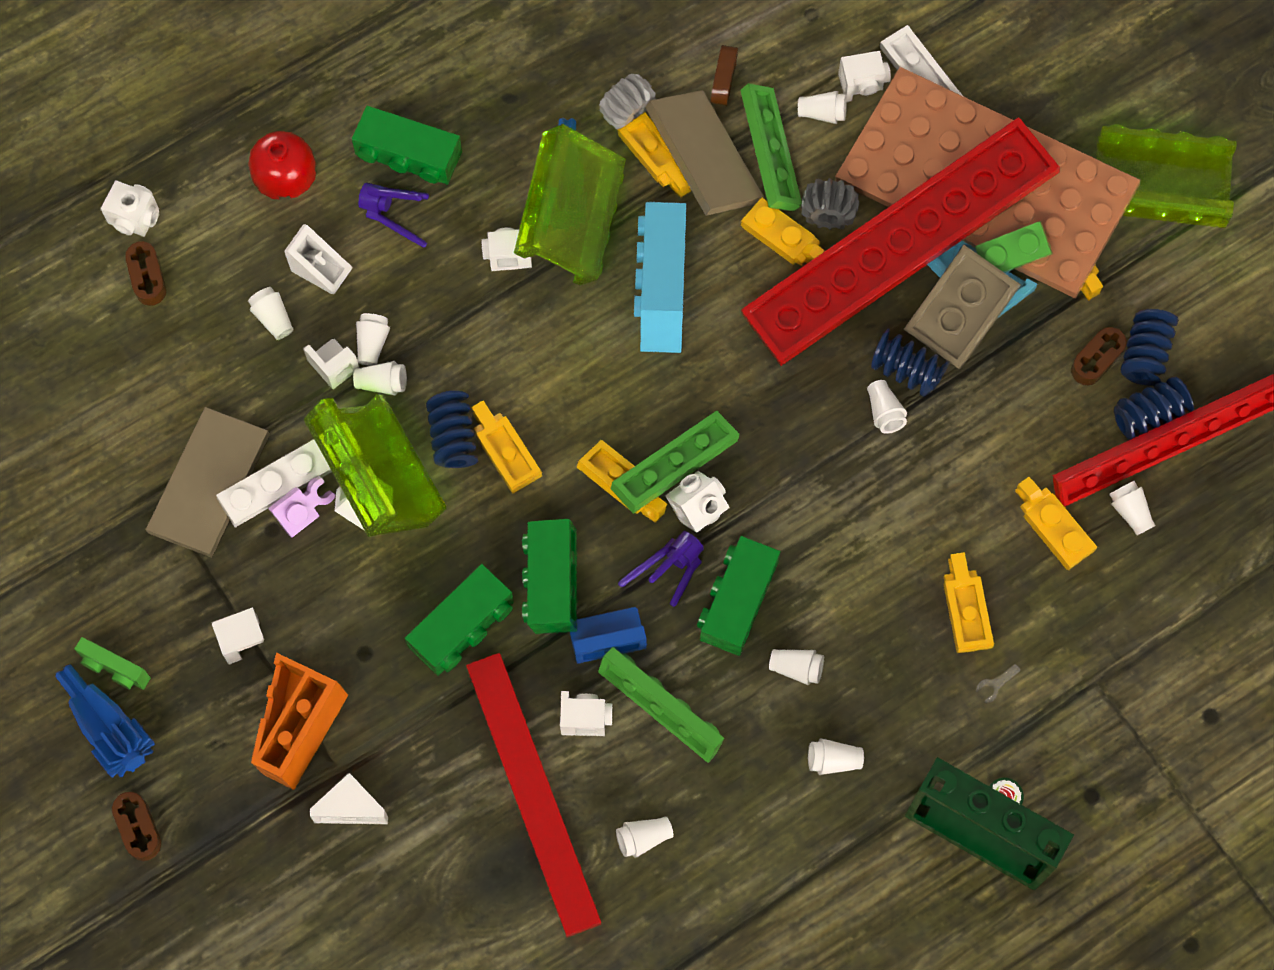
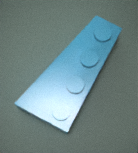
M646 202L645 216H638V236H644V242H637V263H643V269H636L635 289L642 290L641 296H635L634 317H641L640 352L681 353L686 203Z

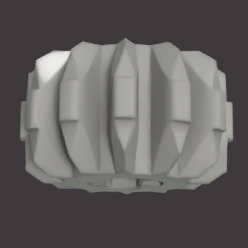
M629 74L625 79L621 78L616 85H612V88L605 93L604 98L599 104L600 112L604 115V119L610 125L612 124L615 129H621L632 122L633 119L644 112L646 113L645 107L648 102L656 99V93L651 88L652 86L639 74Z

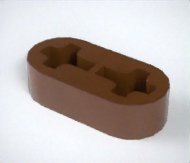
M721 46L712 87L711 103L728 105L738 57L737 47Z
M144 241L136 242L126 251V263L132 288L142 304L147 306L156 305L166 295V286L160 261L151 244ZM145 253L147 256L145 259L147 268L144 269L141 268L138 262L139 254ZM150 278L154 286L153 293L147 294L145 291V279Z
M1113 327L1104 328L1076 356L1071 367V373L1076 382L1087 386L1093 385L1114 365L1126 347L1127 340L1122 331ZM1111 339L1116 342L1114 348H1109L1103 354L1101 349L1104 343L1109 342ZM1095 359L1097 362L1093 371L1084 373L1081 370L1083 365L1086 366Z
M125 792L117 796L113 802L112 813L126 850L137 860H151L160 851L161 839L146 801L135 792ZM129 801L134 805H139L134 810L137 819L135 823H132V820L126 814L121 813L126 810V803ZM140 829L147 839L152 838V841L147 843L148 850L144 852L138 847L134 848V845L139 843L136 831Z

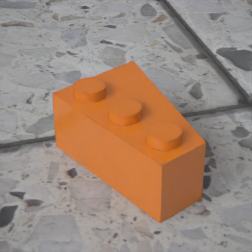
M276 653L272 684L268 686L266 694L268 702L264 718L260 720L251 763L263 775L295 790L347 699L348 694L337 681Z

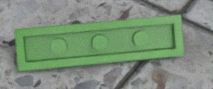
M748 83L740 91L769 208L795 211L801 207L802 201L774 88Z
M715 411L614 480L611 490L634 514L735 444L740 434L718 411Z
M612 647L603 656L598 673L707 763L712 760L718 753L724 740L713 724L703 721L695 715L685 701L676 699L667 692L657 678L644 673L627 654L620 653Z

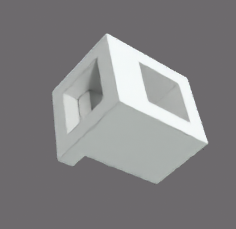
M880 51L841 57L838 74L847 102L852 101L853 95L861 94L866 96L883 90L884 83L891 81L889 65L887 62L883 63Z
M521 223L520 230L506 227L497 229L495 232H488V239H482L483 259H490L492 271L532 268L528 223Z
M561 691V735L605 736V725H612L613 704L605 703V699H598V695L578 694L576 699L569 698V691Z

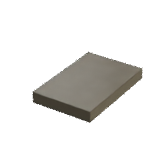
M963 245L904 330L941 357L950 361L955 367L961 369L1021 284L966 245Z

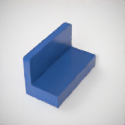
M636 607L577 619V631L570 632L577 664L601 659L612 647L620 653H629L646 649L647 646L644 626L641 625Z

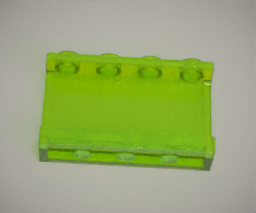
M564 124L543 132L514 254L524 259L538 255L575 274L573 283L579 286L597 280L603 269L602 260L605 247L610 239L609 230L612 217L617 209L616 200L619 187L624 179L623 170L626 159Z
M1118 124L1102 127L1097 139L1096 159L1140 180V185L1123 216L1226 228L1233 215L1234 202L1230 201L1232 157L1237 147L1236 141L1227 140L1220 136L1210 138L1197 137L1186 132L1177 134L1163 133L1152 128L1143 130L1129 129Z
M376 395L365 406L338 408L333 398H324L303 419L368 537L426 528L446 510L445 502L384 395Z

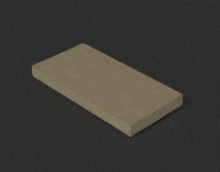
M703 90L650 100L645 107L706 216L755 205L764 197Z
M205 407L146 528L147 533L212 558L230 520L217 500L216 495L252 474L270 436L268 430Z

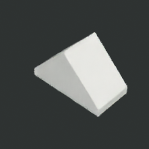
M305 224L302 225L284 251L291 272L330 294H335L353 268Z
M350 773L310 808V817L314 823L388 824V816L385 810Z

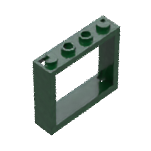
M938 757L905 814L906 818L1034 891L1057 868L1074 836L1071 832ZM936 782L944 785L941 791L933 788ZM920 803L930 808L925 818L915 813ZM1028 865L1037 869V874L1033 880L1023 875Z

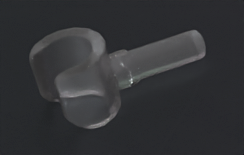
M1014 664L994 680L984 679L980 681L976 692L980 691L984 686L992 687L994 694L988 697L985 702H993L997 698L998 690L1019 673L1020 668Z

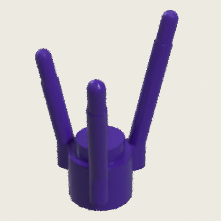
M368 182L364 183L359 194L358 205L359 208L367 210L366 218L376 220L421 247H426V241L380 213L389 210L392 198L421 201L422 199H428L429 194L392 189Z
M682 531L676 539L671 538L662 549L622 578L618 585L620 587L625 586L667 555L668 558L655 570L648 580L650 583H654L672 564L681 569L686 565L687 569L670 601V605L675 607L694 571L702 563L698 556L704 550L703 545L692 534Z

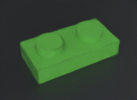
M1040 221L975 246L978 255L1004 273L1053 254Z
M81 637L74 649L82 657L80 663L96 673H100L102 669L113 674L111 679L129 690L133 685L144 690L151 679L143 668Z

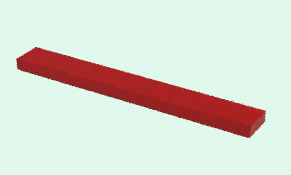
M1274 374L1052 475L1055 496L1065 507L1273 411Z
M500 653L467 664L468 673L566 937L568 938L601 925V920Z

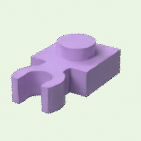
M317 476L311 479L307 485V491L304 493L297 487L293 488L268 508L290 537H294L319 517V514L314 509L317 505L329 504L335 498V494L330 490L322 496L317 495L318 487L325 483L323 478Z

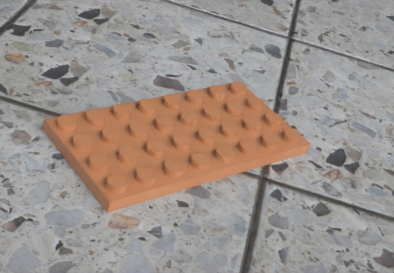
M899 67L835 176L836 182L843 180L844 185L854 186V191L890 207L1014 120ZM1027 127L1060 166V173L962 241L975 248L977 245L1040 221L1053 254L1016 268V270L1076 299L1137 191L1140 180Z

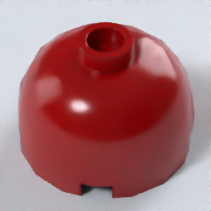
M275 131L268 133L260 138L250 151L248 164L253 184L262 194L272 199L280 200L279 197L290 196L291 199L298 197L307 191L315 180L316 162L313 151L302 137L292 132Z

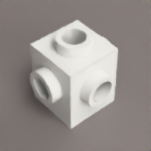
M116 180L101 207L107 223L113 225L116 230L126 235L135 233L145 237L149 227H153L156 224L159 216V208L149 189L138 184L130 186Z
M699 471L685 477L679 486L666 495L680 522L696 533L706 525L717 521L720 515L730 508L723 497L726 491L719 480L715 477L709 478Z

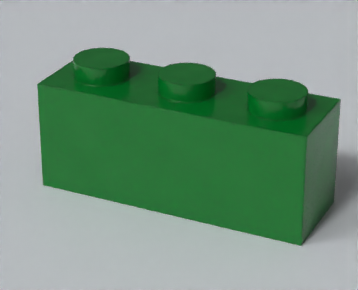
M366 106L352 137L355 155L368 163L379 162L388 165L392 170L399 173L410 172L419 175L423 180L433 184L438 182L446 185L449 184L462 153L459 135L370 106Z
M570 519L528 522V534H523L522 537L523 552L525 555H528V567L522 570L523 586L525 589H528L527 602L522 604L523 621L527 623L535 634L576 632L577 529Z
M740 536L737 546L730 544L723 564L728 566L723 578L720 576L716 577L710 592V596L715 597L710 609L704 607L697 623V628L702 629L700 641L737 656L741 655L778 565L781 551Z
M481 564L405 637L408 648L437 676L444 670L446 672L451 671L461 661L462 656L460 654L470 645L472 647L477 646L487 635L486 629L495 620L501 622L510 614L513 609L512 604L514 603L513 594Z

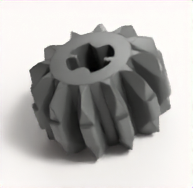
M831 178L828 181L816 179L815 183L807 184L801 202L802 215L806 217V222L817 224V228L827 227L831 230L836 227L844 229L845 225L853 224L859 208V194L854 191V186L844 185L843 180L836 182Z

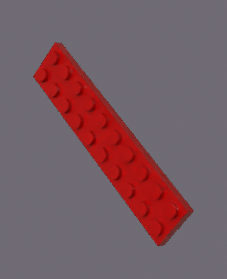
M1018 117L742 308L741 313L780 366H782L1060 173V166Z

